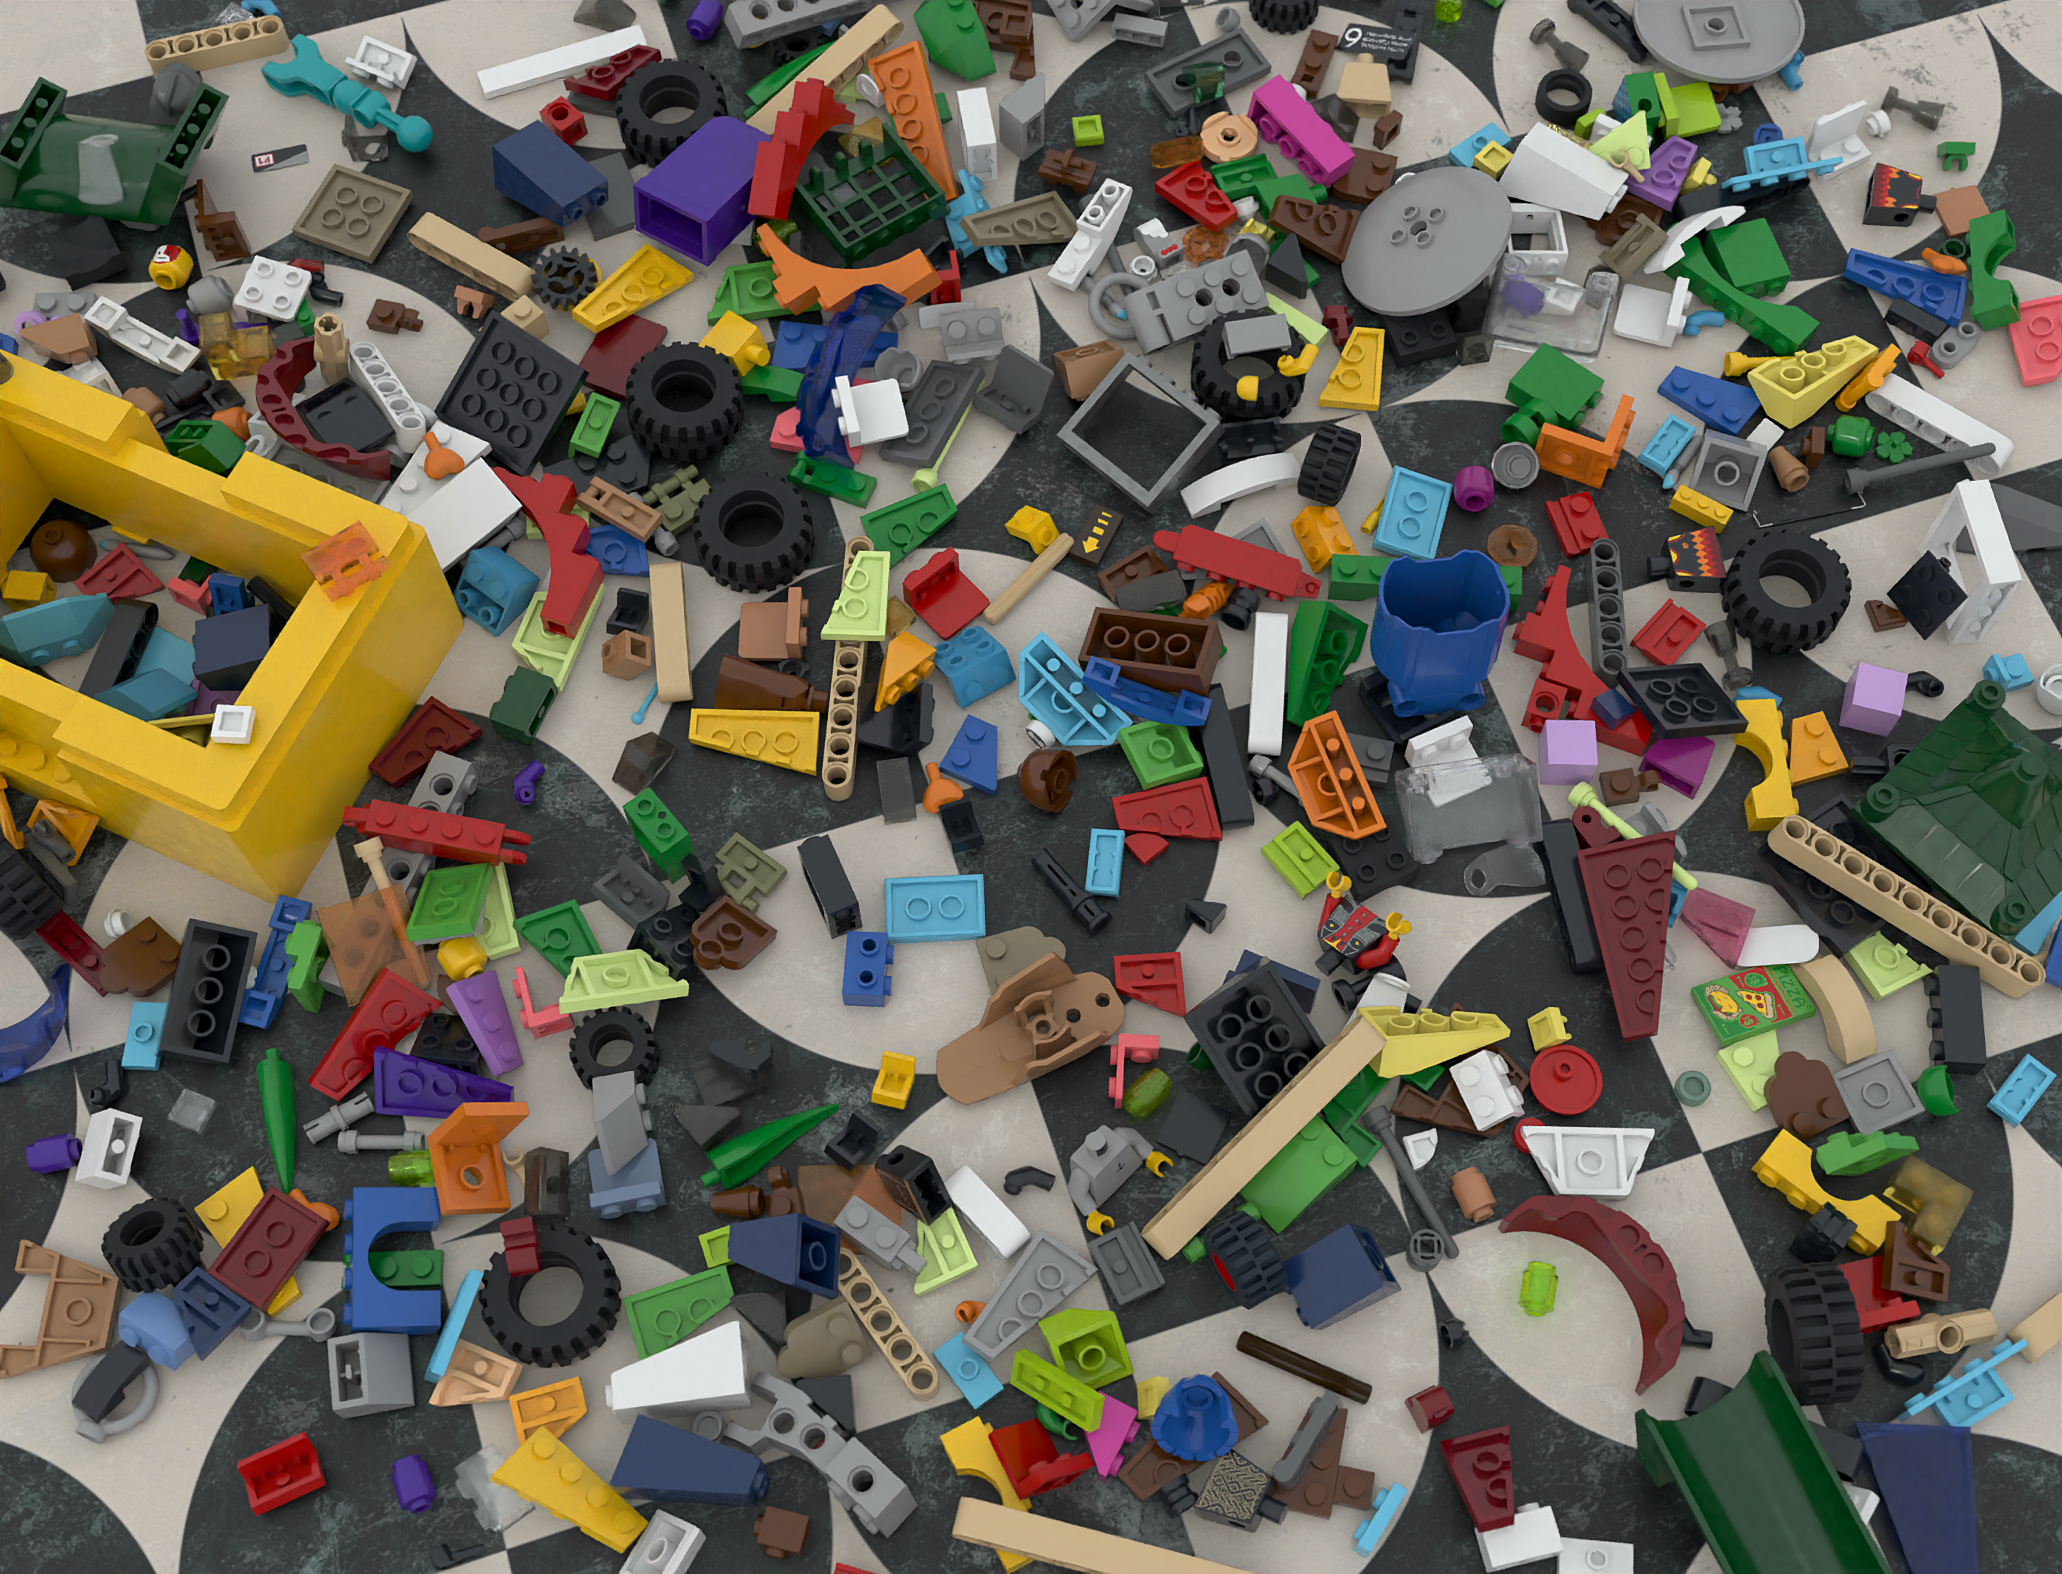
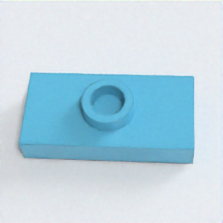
M1491 122L1449 150L1448 157L1457 166L1477 169L1473 165L1474 157L1492 140L1507 149L1510 147L1512 139Z
M1670 414L1640 453L1637 461L1664 476L1693 438L1697 428Z
M1092 828L1085 890L1098 896L1119 897L1125 831Z
M133 1003L121 1064L124 1069L159 1071L161 1057L155 1056L167 1003Z
M2027 1054L1986 1106L2013 1127H2016L2057 1075Z
M960 1331L936 1349L933 1355L976 1412L1003 1392L1004 1387L981 1356L961 1342L965 1335Z

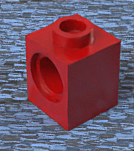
M563 96L548 103L539 111L542 123L569 147L588 134L584 115Z
M1536 679L1521 726L1540 734L1546 720H1558L1568 688ZM1537 707H1544L1549 712H1541L1540 710H1538Z

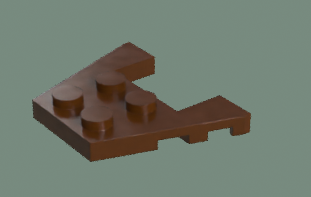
M971 0L984 29L989 47L991 49L1016 53L1010 69V79L1025 82L1028 79L1034 78L1036 76L1033 21L1028 43L1002 41L999 36L1004 9L1032 12V2L1028 0ZM928 55V57H929V62H930V63H933L932 60H931L930 55Z
M1455 1002L1447 1016L1451 1017L1454 1011L1465 1012V1009L1461 1004ZM1494 1043L1467 1052L1462 1061L1483 1050L1501 1055L1509 1069V1073L1506 1075L1511 1086L1515 1085L1522 1095L1530 1079L1501 1047L1498 1048ZM1453 1077L1438 1101L1406 1083L1390 1109V1113L1396 1116L1496 1139L1506 1122L1504 1120L1485 1131H1479Z

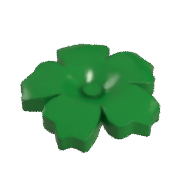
M1901 431L1891 432L1890 436L1882 432L1877 436L1876 445L1878 447L1874 451L1881 459L1886 460L1888 458L1891 464H1899L1905 457H1909L1912 454L1913 448L1909 442H1903L1906 435L1902 434Z

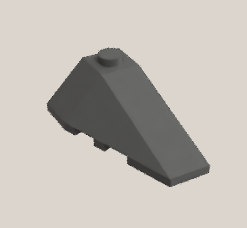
M1990 483L2013 551L2025 553L2028 549L2044 548L2046 550L2062 548V507L2004 485ZM1965 524L1956 540V552L1976 555Z

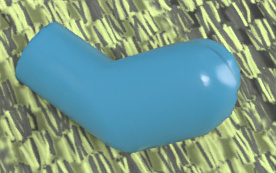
M243 0L241 2V8L250 14H253L257 8L266 16L274 15L280 19L282 18V13L272 0Z
M1800 50L1797 51L1796 55L1785 67L1779 70L1781 77L1792 92L1797 91L1803 85V81L1797 74L1800 64L1805 59L1804 54Z
M1707 310L1694 312L1686 317L1683 329L1684 334L1698 335L1700 333V325L1722 327L1724 312Z
M1761 686L1740 687L1736 691L1737 695L1733 698V703L1735 704L1736 700L1775 699L1776 707L1778 708L1783 698Z

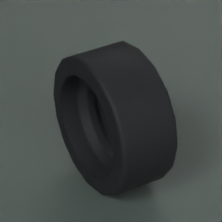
M1553 70L1544 75L1538 85L1535 107L1538 114L1544 120L1554 125L1567 126L1576 124L1577 120L1586 115L1589 110L1593 89L1590 82L1582 74L1574 70ZM1556 89L1568 90L1573 92L1580 99V102L1570 106L1559 105L1553 102L1547 93Z

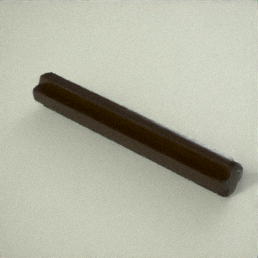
M1242 1331L1236 1344L1238 1351L1358 1403L1366 1404L1370 1398L1372 1386L1368 1383L1247 1331Z

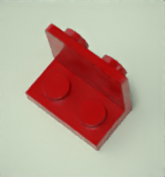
M1884 1255L1837 1265L1843 1271L1844 1277L1847 1278L1850 1284V1291L1854 1294L1855 1306L1861 1321L1860 1329L1863 1335L1888 1329L1891 1325L1911 1322L1921 1314L1916 1300L1903 1303L1899 1293L1881 1289Z
M1038 1418L997 1429L988 1434L995 1453L1020 1501L1068 1486L1094 1466L1088 1452L1074 1457L1071 1452L1059 1456L1048 1432Z

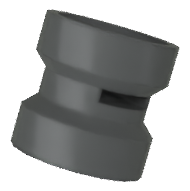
M1429 1229L1416 1232L1412 1236L1405 1253L1406 1261L1410 1267L1423 1273L1436 1268L1445 1250L1442 1237L1437 1232Z

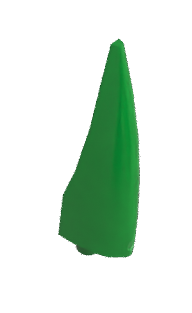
M837 40L801 55L746 90L744 94L752 104L751 107L743 112L746 119L749 120Z
M272 1048L265 1050L266 1060L259 1062L256 1070L261 1107L271 1154L282 1191L288 1195L293 1190L295 1163V1080L293 1066L286 1061L280 1060L279 1049Z
M838 1104L809 1109L780 1118L736 1136L705 1152V1156L713 1169L699 1176L705 1188H708L720 1181L727 1191L757 1174L774 1157L798 1138L839 1110Z

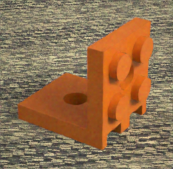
M1622 395L1604 443L1544 422L1535 448L1541 464L1540 469L1600 489L1608 468L1615 469L1636 414L1635 411L1631 410L1635 398Z
M527 1102L462 1103L427 1137L441 1215L505 1213L511 1208L499 1142L529 1116ZM464 1172H469L475 1176L477 1186L466 1182Z

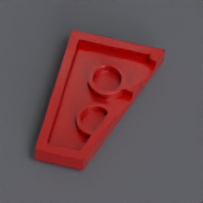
M1197 156L1155 182V192L1215 234L1237 220L1236 208L1222 189H1217L1213 183V177L1208 171L1205 172L1203 170L1201 161Z
M1207 777L1111 799L1118 830H1123L1125 833H1150L1158 836L1222 841L1223 839Z

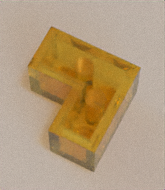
M229 312L198 316L199 347L216 380H232L237 377L251 375L257 376L261 365L266 364L276 354V347L272 341L274 338L268 325L237 329Z
M1910 1154L1897 1166L1883 1195L1914 1212L1904 1231L1914 1240H1921L1930 1248L1931 1253L1936 1256L1945 1248L1974 1191Z

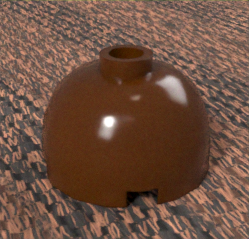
M63 519L48 521L41 525L33 534L29 546L30 557L37 570L41 573H47L52 581L57 583H67L81 577L80 573L84 572L87 567L90 570L94 566L98 555L96 543L88 531L74 521Z
M1041 747L1035 749L1025 758L1017 770V780L1019 781V788L1023 798L1033 807L1043 811L1060 812L1066 807L1073 793L1071 790L1067 791L1070 780L1076 781L1077 764L1074 754L1060 747Z

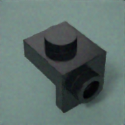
M620 587L617 591V606L606 622V633L618 635L622 631L628 630L640 635L649 619V594Z
M966 797L939 806L943 830L953 854L984 845L983 835L975 819L970 798Z
M690 853L681 861L690 885L678 897L681 903L698 912H704L724 890L717 875L718 869L709 859H701Z
M855 1110L851 1114L848 1125L826 1144L824 1153L848 1172H852L875 1150L882 1133V1128L871 1118L865 1116L859 1110Z

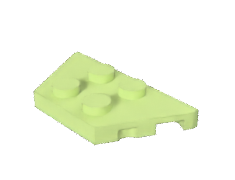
M601 584L574 640L544 629L540 613L548 594L547 590L534 593L512 642L513 651L535 672L552 677L560 693H562L605 594L604 584Z
M641 949L575 957L571 966V974L568 975L565 982L563 997L560 996L559 1013L565 1014L600 1008L605 1009L613 1006L640 1004L648 1001L688 996L689 984L684 979L677 982L669 976V969L666 966L654 961L649 954Z

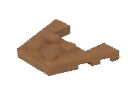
M21 1240L15 1271L19 1274L49 1275L50 1280L36 1346L0 1344V1380L110 1351L123 1285L119 1278L80 1261L78 1262L63 1256L53 1250L38 1246L28 1240Z

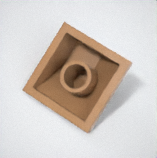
M80 313L19 330L21 337L37 354L67 364H82L90 359L89 357L97 355L95 331Z
M1107 339L1052 353L1065 393L1070 398H1075L1076 401L1086 400L1124 356L1123 348L1112 340Z

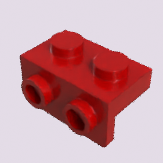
M305 1432L237 1462L238 1471L246 1482L251 1509L256 1516L326 1485L319 1453Z

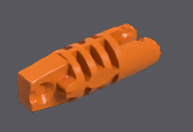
M1225 580L1224 583L1213 581L1206 584L1188 597L1183 604L1184 610L1181 614L1179 613L1178 617L1208 619L1226 604L1234 587Z

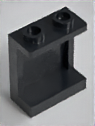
M1378 671L1361 680L1358 696L1387 739L1394 742L1393 748L1398 755L1406 751L1409 739L1452 722L1456 718L1457 713L1453 708L1444 713L1399 717L1394 713L1387 686L1389 679Z

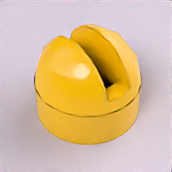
M1244 376L1238 381L1237 393L1242 399L1257 401L1259 376Z

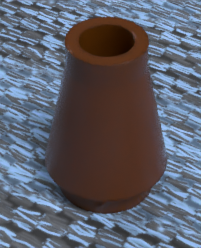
M752 1184L713 1193L711 1198L712 1212L714 1214L721 1213L755 1219L756 1216H762L764 1213V1191L762 1188H755Z

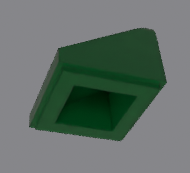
M191 556L178 578L183 581L187 579L192 580L201 587L208 576L217 573L220 568Z

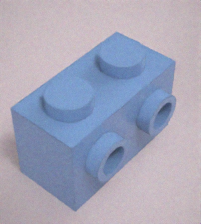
M154 1290L150 1293L143 1291L119 1313V1335L127 1345L137 1346L146 1352L155 1363L159 1365L164 1364L173 1371H176L195 1352L174 1302L158 1291Z

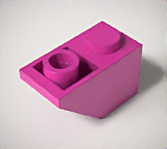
M1099 1391L1098 1393L1105 1396L1100 1427L1091 1433L1084 1429L1082 1431L1098 1479L1105 1483L1109 1474L1116 1477L1125 1458L1120 1452L1125 1442L1132 1444L1141 1424L1136 1422L1138 1410Z

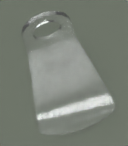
M98 135L78 143L81 181L78 198L81 201L93 205H109L124 200L122 182L109 147L118 141V136Z
M1523 839L1481 854L1467 866L1464 873L1465 886L1475 896L1486 895L1497 885L1536 887L1544 885L1546 882L1545 871L1540 857L1532 846ZM1476 869H1480L1485 875V884L1482 888L1475 887L1472 882V874Z

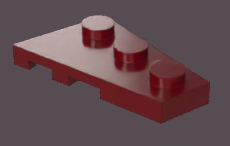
M637 44L610 57V63L605 66L596 67L593 65L585 69L586 75L575 79L573 76L564 79L565 89L599 98L603 101L613 100L617 97L620 88H623L622 84L628 76L633 77L635 70L640 67L642 69L646 68L650 62L656 61V63H659L662 60L661 51L657 48Z
M431 696L368 767L372 773L396 789L425 771L436 750L450 755L483 733L481 728Z
M1509 1425L1440 1441V1452L1478 1532L1483 1533L1514 1525L1515 1514Z

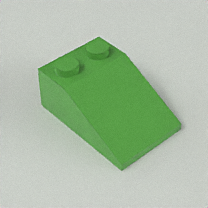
M1316 1114L1238 1193L1246 1202L1251 1201L1261 1215V1219L1278 1236L1354 1170L1358 1158Z

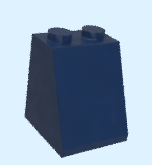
M269 603L195 621V635L192 636V643L195 649V662L192 664L194 676L197 680H201L210 691H243L285 627V622Z
M800 1213L730 1224L728 1259L790 1286L833 1300L838 1297L841 1229Z
M1348 1223L1283 1262L1287 1277V1288L1284 1290L1288 1295L1293 1294L1299 1307L1296 1308V1312L1302 1323L1314 1330H1323L1402 1290L1369 1229Z

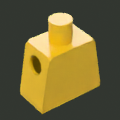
M730 310L722 316L699 342L700 347L710 346L716 349L717 355L721 352L729 358V364L735 365L739 372V377L745 376L755 364L765 366L770 359V351L767 349L768 346L760 330Z

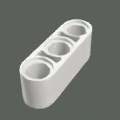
M964 1164L944 1182L954 1203L952 1205L954 1210L1003 1261L1010 1258L1032 1238L1020 1220L967 1165Z

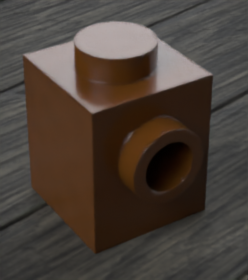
M766 1506L764 1515L758 1514L753 1536L758 1537L756 1542L760 1548L764 1549L763 1554L765 1556L779 1560H785L786 1555L802 1558L812 1521L809 1516Z

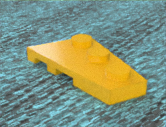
M1354 327L1341 353V357L1318 399L1317 406L1378 412L1385 329Z

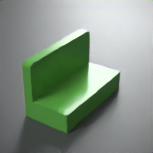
M592 392L570 441L568 458L574 457L577 451L599 458L620 410L621 403Z

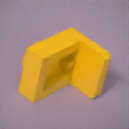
M1027 505L1018 510L1014 517L1005 524L1009 534L1029 541L1035 554L1038 555L1060 535L1048 513Z
M884 1051L881 1059V1069L872 1091L871 1102L904 1110L914 1084L917 1059L913 1056Z

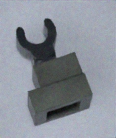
M267 316V322L271 330L277 334V337L272 339L276 349L285 342L305 338L295 320L290 322L281 320L274 322L271 317Z

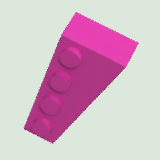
M1279 74L1253 91L1247 117L1262 132L1261 138L1268 144L1272 141L1280 147L1281 155L1286 159H1296L1298 168L1317 184L1322 183L1325 188L1350 171L1355 158L1352 148L1334 133L1329 123L1324 122L1318 116L1309 102L1304 101L1296 92L1292 83L1287 82Z

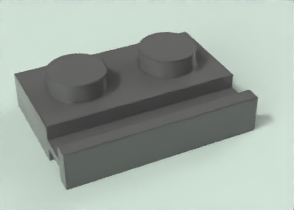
M1346 732L1368 785L1386 788L1394 742Z
M1134 1221L1088 1243V1248L1119 1308L1165 1286L1166 1282Z

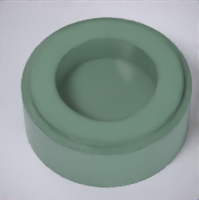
M1698 1071L1682 1073L1674 1085L1676 1098L1682 1104L1689 1107L1703 1104L1711 1092L1708 1078Z

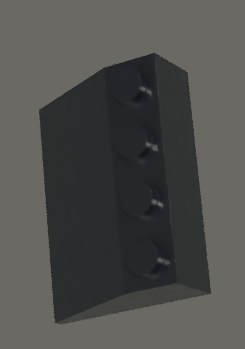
M1267 956L1239 972L1182 1016L1250 1121L1326 1046Z

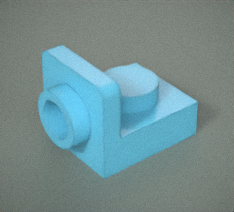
M2021 653L2001 658L1999 654L1991 655L1982 668L1984 680H1992L1999 683L2005 693L2031 686L2035 680Z

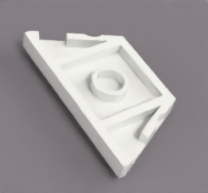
M1522 1126L1520 1129L1521 1136L1555 1196H1584L1592 1199H1626L1629 1196L1635 1182V1176L1645 1158V1152L1655 1134L1654 1129Z

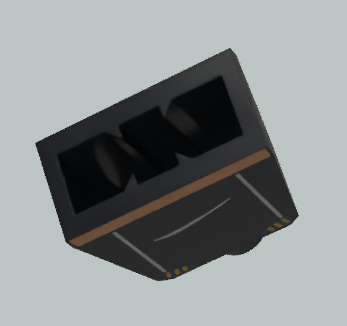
M901 1144L895 1147L889 1154H883L876 1160L875 1171L879 1174L892 1200L927 1226H930L954 1204L931 1157Z

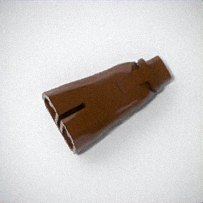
M724 654L719 671L714 709L805 711L806 709V712H820V714L824 715L829 692L816 690V685L808 683L800 677L773 671L749 661Z

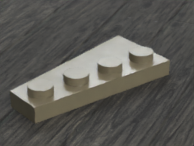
M1056 191L964 216L959 224L975 247L1070 242L1078 231L1076 218Z

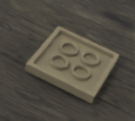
M334 163L293 226L292 231L295 237L372 264L414 197L409 189Z

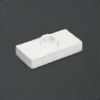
M1560 1537L1564 1551L1557 1556V1574H1633V1544Z

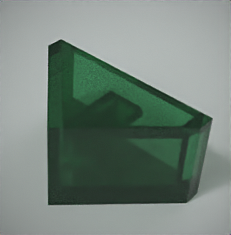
M1208 60L1182 67L1195 103L1223 97L1225 65L1223 63Z

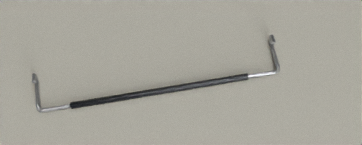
M1861 491L1858 495L1864 503L1862 506L1849 507L1760 526L1755 516L1757 514L1756 510L1753 511V517L1758 523V528L1850 511L1865 507L1866 503L1860 493H1863Z

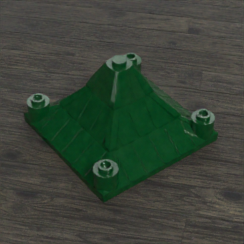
M1981 680L1974 686L1968 696L1878 783L1870 786L1865 795L1851 808L1849 813L1975 923L2010 944L2062 891V756L2055 753L2050 746L2031 733L2026 726L2002 707L2006 700V693L1999 683L1992 680Z

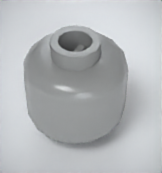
M207 275L188 287L189 300L186 303L194 315L198 316L201 314L204 318L210 320L231 308V298L234 297V294L222 277L216 278L213 275Z

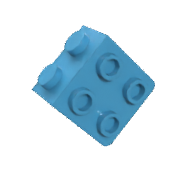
M981 626L967 628L960 635L947 642L939 643L934 647L937 651L932 662L948 679L955 700L962 709L1017 679L1006 649Z

